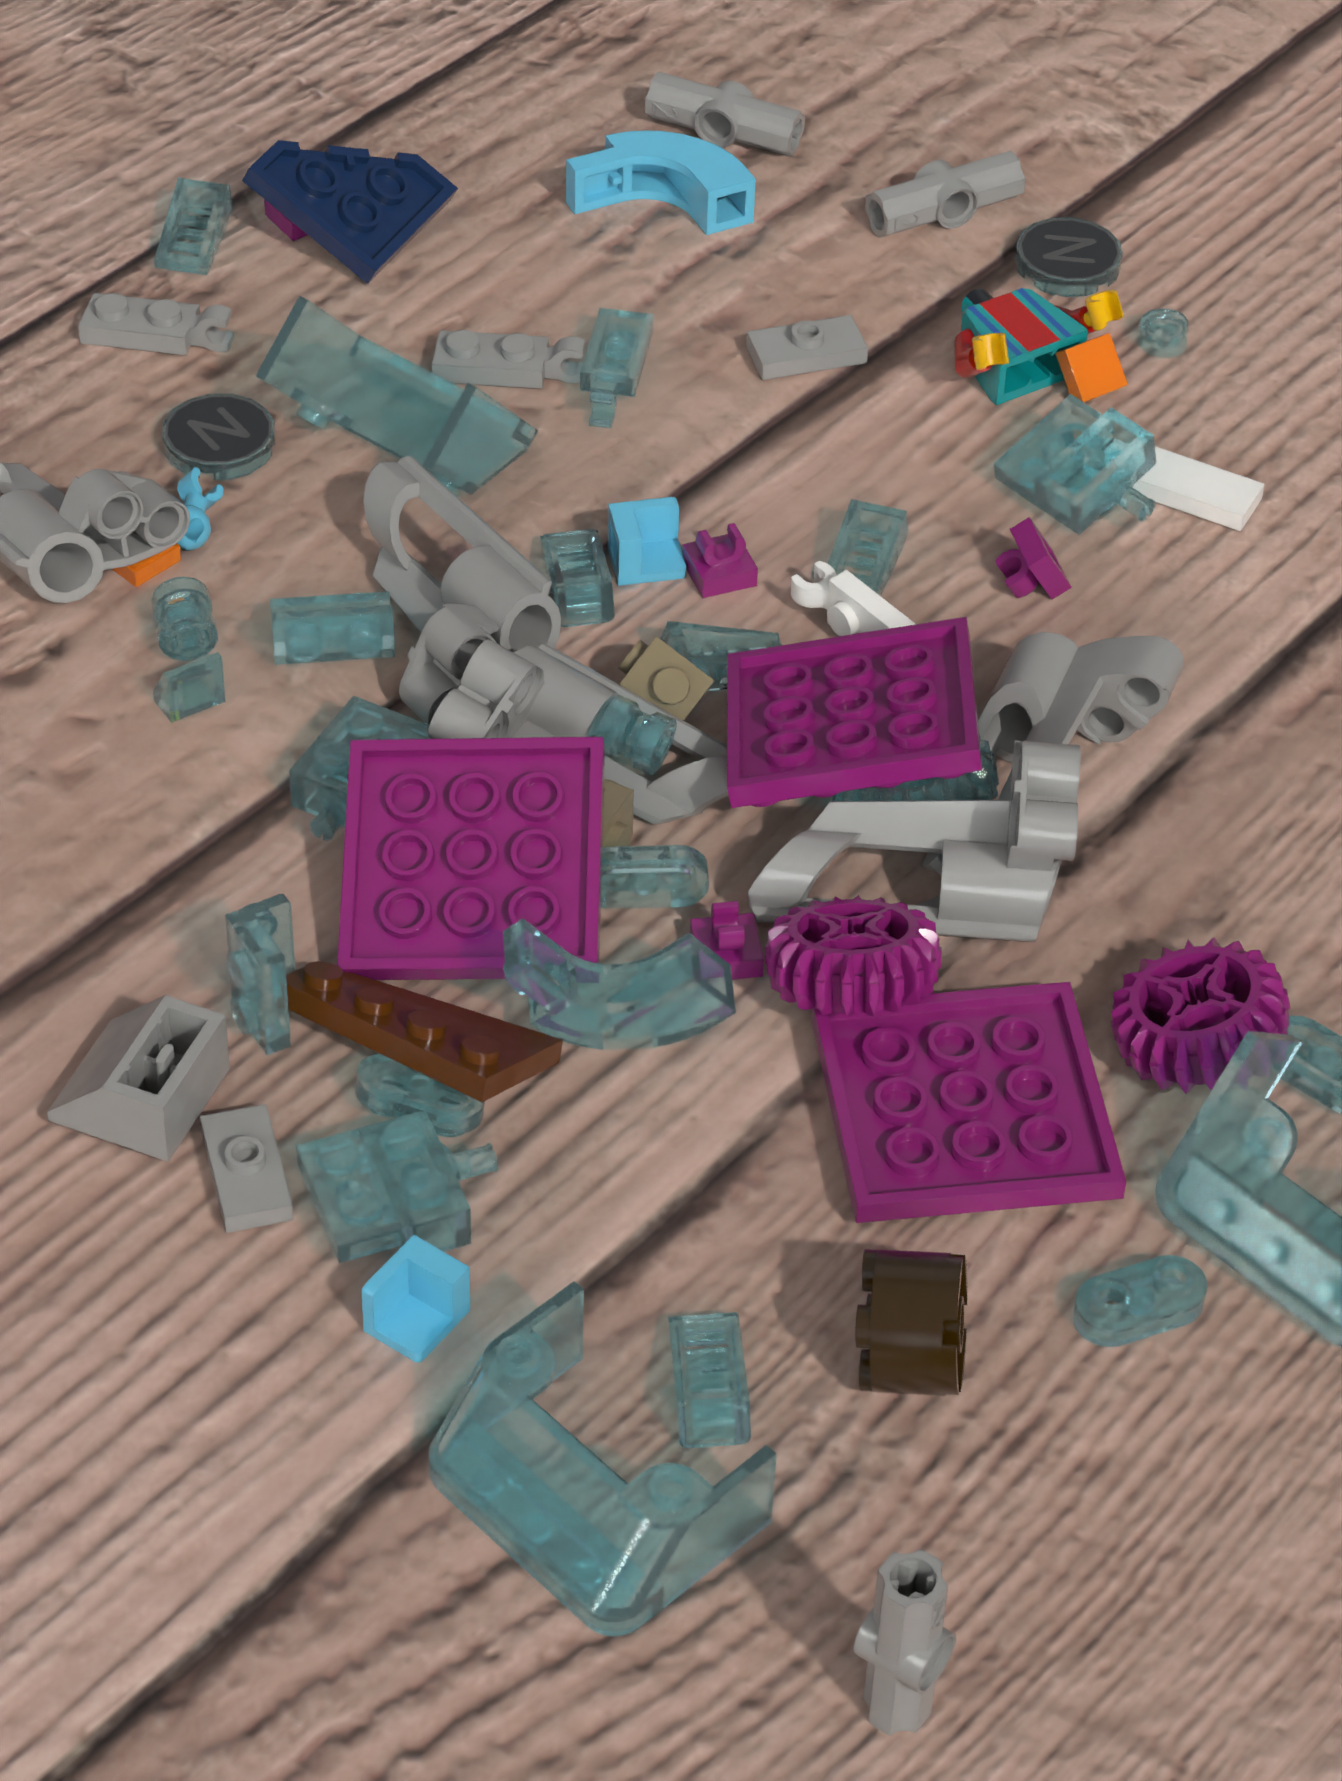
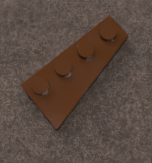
M322 961L310 962L298 970L277 978L275 982L273 1003L480 1102H484L558 1064L560 1061L563 1039L359 974L343 972L339 966Z

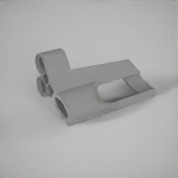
M0 462V492L3 494L0 497V561L39 596L51 602L70 603L84 598L96 588L102 579L103 570L129 566L174 546L183 538L188 530L190 513L187 507L152 479L134 476L124 471L116 472L106 469H93L84 473L81 477L75 476L65 495L24 465Z
M1040 632L1031 634L1018 642L1011 652L978 719L982 770L966 773L954 800H974L995 755L1012 763L1015 740L1069 744L1076 730H1078L1088 739L1100 745L1101 741L1109 743L1123 741L1138 729L1141 730L1152 717L1165 708L1184 667V657L1180 649L1173 642L1157 636L1106 638L1078 647L1074 641L1061 634ZM1012 770L998 800H1009ZM927 853L922 866L941 875L942 854Z
M490 639L485 640L469 660L461 679V685L458 689L451 690L445 696L434 713L428 728V737L431 739L589 737L610 732L650 731L700 760L672 770L651 782L605 756L604 778L634 790V815L654 825L702 814L708 806L729 796L727 790L726 744L546 643L541 644L539 647L528 645L513 653Z
M1015 740L1009 800L829 802L811 827L792 838L764 867L748 891L747 905L751 912L754 913L756 922L774 923L776 918L788 915L789 909L796 906L807 908L808 903L813 900L819 902L832 901V899L808 898V895L815 881L825 868L848 847L942 854L940 894L928 901L907 905L908 910L917 909L924 912L927 919L935 922L938 935L1036 942L1054 890L1062 860L1074 861L1078 830L1077 794L1080 775V745Z

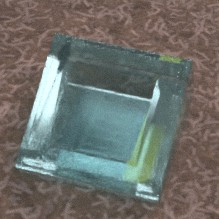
M218 652L162 674L153 691L154 701L171 723L226 702L222 656Z

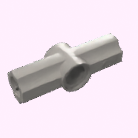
M657 72L651 80L649 92L645 99V113L649 114L651 118L694 129L699 138L721 148L730 146L736 141L792 157L799 148L805 126V115L801 111L756 99L745 85L736 81L727 80L721 82L717 87Z
M1012 151L954 168L947 161L934 160L922 167L913 180L876 190L872 194L866 195L865 211L868 215L871 229L879 238L938 221L943 227L948 229L958 228L967 223L978 208L1023 194L1026 178L1022 172L1019 158Z
M922 1549L907 1554L892 1552L878 1569L874 1607L861 1625L853 1647L854 1653L867 1661L863 1699L869 1706L868 1722L889 1736L900 1731L917 1733L930 1717L935 1682L947 1665L956 1643V1634L943 1627L948 1585L942 1577L943 1562Z

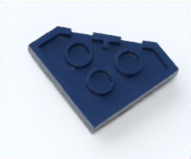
M278 140L255 161L242 179L245 184L367 284L451 201L458 190V187L418 154L398 152L394 159L372 157L368 149L328 145L325 152L300 149L299 142Z

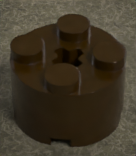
M865 1249L862 1262V1290L872 1293H868L866 1305L858 1304L856 1312V1348H870L862 1349L860 1354V1391L938 1396L959 1395L963 1384L967 1328H964V1305H967L968 1299L966 1256L946 1252Z

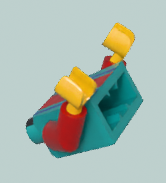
M1021 288L995 298L985 289H974L965 296L961 304V332L958 333L954 340L955 371L963 378L975 376L995 405L1064 381L1056 352L1087 341V334L1102 330L1108 325L1109 321L1122 319L1124 314L1116 290L1095 293L1085 299L1086 306L1072 311L1051 304L1031 289Z

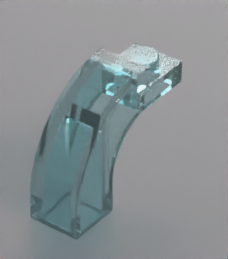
M523 918L503 931L504 974L506 980L516 992L521 995H528L530 1025L549 1036L563 1039L564 1042L601 1050L656 1048L680 1042L703 1033L736 1013L731 965L690 933L647 958L623 964H601L586 961L572 955Z

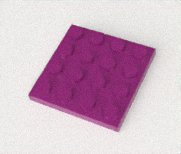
M967 617L727 654V790L731 808L749 805L766 807L778 801L809 796L826 798L842 791L868 787L892 788L903 782L935 777L952 779L968 772L982 770L971 641Z
M532 737L350 740L337 966L343 972L359 974L374 980L599 978L605 771L604 738Z
M1070 982L931 993L920 997L919 1003L915 1005H901L899 1011L894 1013L886 1010L877 1011L872 1017L866 1013H855L848 1018L845 1013L835 1012L824 1016L819 1009L813 1008L812 1025L856 1223L1124 1199L1126 1178Z

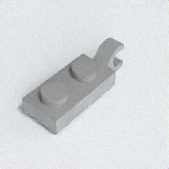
M93 293L78 325L80 343L178 355H187L191 345L205 347L215 352H225L229 350L234 339V332L222 331L216 328L227 327L232 311L226 306L211 305L200 314L199 304L176 302L170 299L155 300L128 297L117 293Z
M440 330L432 361L433 382L543 389L545 378L557 379L566 383H580L584 380L586 363L572 362L567 358L583 359L585 340L580 337L569 336L558 340L554 346L549 347V337L529 336L523 333L494 334L478 333L469 330Z

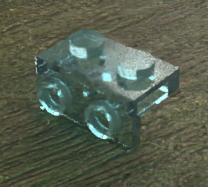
M389 591L270 599L275 665L395 657L393 608L390 604Z
M278 894L225 915L228 946L226 959L230 972L232 995L230 1007L232 1015L241 1033L245 1036L252 1034L267 1056L291 1047L286 974L295 971L292 909L287 897L284 894Z

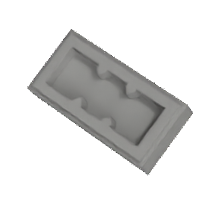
M852 315L815 321H800L796 324L747 331L746 348L762 380L867 363L868 346Z
M262 1104L200 1116L201 1133L226 1233L294 1220L293 1205L267 1105Z

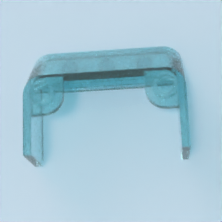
M301 296L298 297L256 374L257 378L300 404L296 415L323 430H326L331 421L400 459L412 456L457 497L460 491L473 495L528 451L538 433L537 429L470 383H467L465 389L458 387L358 335Z
M1248 1031L1161 1172L1156 1184L1157 1205L1168 1221L1328 1341L1342 1347V1217L1282 1174L1296 1150L1298 1141L1297 1129L1291 1116L1268 1099L1303 1042L1293 1035Z
M573 1281L488 1344L430 1445L429 1474L433 1485L441 1494L588 1628L606 1636H622L632 1633L644 1625L772 1522L777 1453L765 1445L714 1486L695 1470L677 1463H663L652 1466L630 1483L622 1479L533 1400L547 1389L554 1380L583 1359L584 1289Z

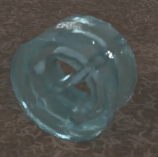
M1155 309L1142 316L1139 324L1141 333L1139 345L1143 351L1158 358H1173L1185 352L1188 343L1186 336L1188 333V319L1184 314L1172 309Z

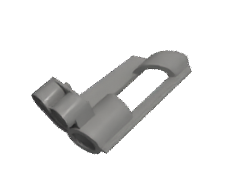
M406 456L398 462L378 463L371 470L366 481L363 501L369 529L372 536L381 545L373 577L421 632L416 646H411L407 657L410 661L401 679L399 694L401 700L429 726L434 713L445 696L451 690L458 689L461 685L465 668L481 643L490 639L513 653L528 645L539 647L544 643L555 648L560 636L561 616L557 604L548 595L552 581L415 458ZM419 497L473 546V548L463 552L450 564L443 576L442 584L404 550L400 540V514L404 504L411 498Z

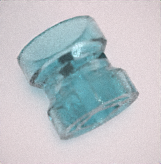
M190 577L172 578L159 585L155 589L151 601L154 619L157 622L156 629L160 649L170 658L181 661L196 660L207 655L214 649L218 641L215 618L212 615L210 591L206 585Z
M617 695L607 707L595 737L604 738L606 756L611 758L624 756L631 760L634 768L653 775L660 768L669 752L675 736L677 722L676 719L660 712L649 715L640 710L637 702Z

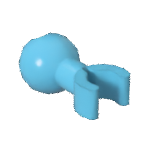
M194 467L178 482L177 487L179 496L190 513L188 530L183 538L177 542L181 549L185 551L202 547L210 537V519L205 512L221 499L224 490L222 485L217 484L202 496V488L198 481V476L201 472L197 467Z

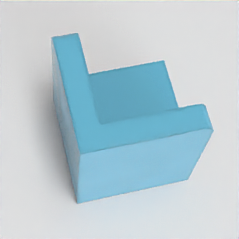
M675 497L608 504V551L618 586L683 579L686 577V563L678 540L679 505Z
M414 1234L362 1288L363 1331L414 1362H422L470 1311V1267Z

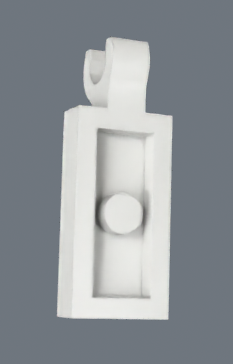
M818 561L814 563L815 583L806 582L797 574L791 577V597L793 600L804 607L826 609L827 624L831 626L838 636L915 625L912 620L848 570L837 575L829 564Z

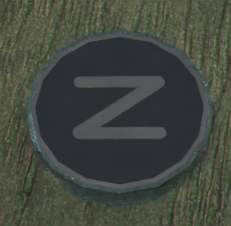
M1074 217L1049 218L1033 223L1021 232L1015 251L1017 272L1024 279L1025 274H1027L1030 278L1034 279V287L1045 293L1063 297H1080L1097 293L1098 286L1108 282L1109 287L1117 280L1123 257L1120 241L1108 229L1092 221Z
M207 394L188 399L172 409L163 422L162 431L163 452L172 466L184 474L197 467L202 473L214 474V480H232L243 477L264 466L272 456V447L275 445L276 438L275 421L267 408L251 398L235 394Z

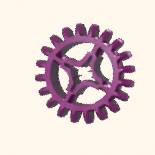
M858 895L854 899L841 900L835 896L832 901L828 902L813 900L808 903L807 908L796 906L789 909L788 915L776 918L774 927L768 930V943L765 944V964L767 965V974L770 977L771 989L779 992L782 1000L789 1003L797 1002L798 1008L802 1010L816 1008L824 1016L835 1012L845 1013L848 1018L855 1013H866L872 1017L877 1011L886 1010L894 1013L899 1011L901 1005H915L919 1003L920 997L933 993L934 983L938 982V969L942 967V947H939L938 933H936L935 922L927 919L925 913L920 910H908L907 904L902 902L886 903L882 897L875 900H864Z
M1213 937L1205 946H1194L1188 939L1185 948L1177 951H1171L1162 947L1159 959H1140L1139 971L1124 974L1122 989L1113 993L1114 1003L1112 1006L1113 1010L1111 1011L1113 1019L1111 1020V1028L1120 1056L1124 1058L1126 1066L1133 1067L1140 1080L1153 1079L1161 1090L1178 1083L1185 1094H1187L1195 1085L1206 1084L1213 1092L1217 1082L1227 1079L1239 1085L1242 1072L1245 1070L1262 1072L1264 1058L1279 1056V1044L1281 1040L1288 1037V1010L1291 1007L1287 989L1283 987L1281 975L1277 972L1274 963H1267L1264 960L1260 950L1246 952L1240 941L1232 942L1223 948Z

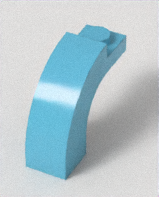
M643 130L621 132L605 136V150L566 159V204L574 214L628 200L651 199L667 202L683 209L695 220L706 235L754 223L755 177L731 153L700 138L666 131Z

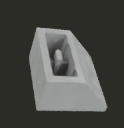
M164 995L110 1020L47 1111L48 1121L169 1162L230 1069L226 1015Z

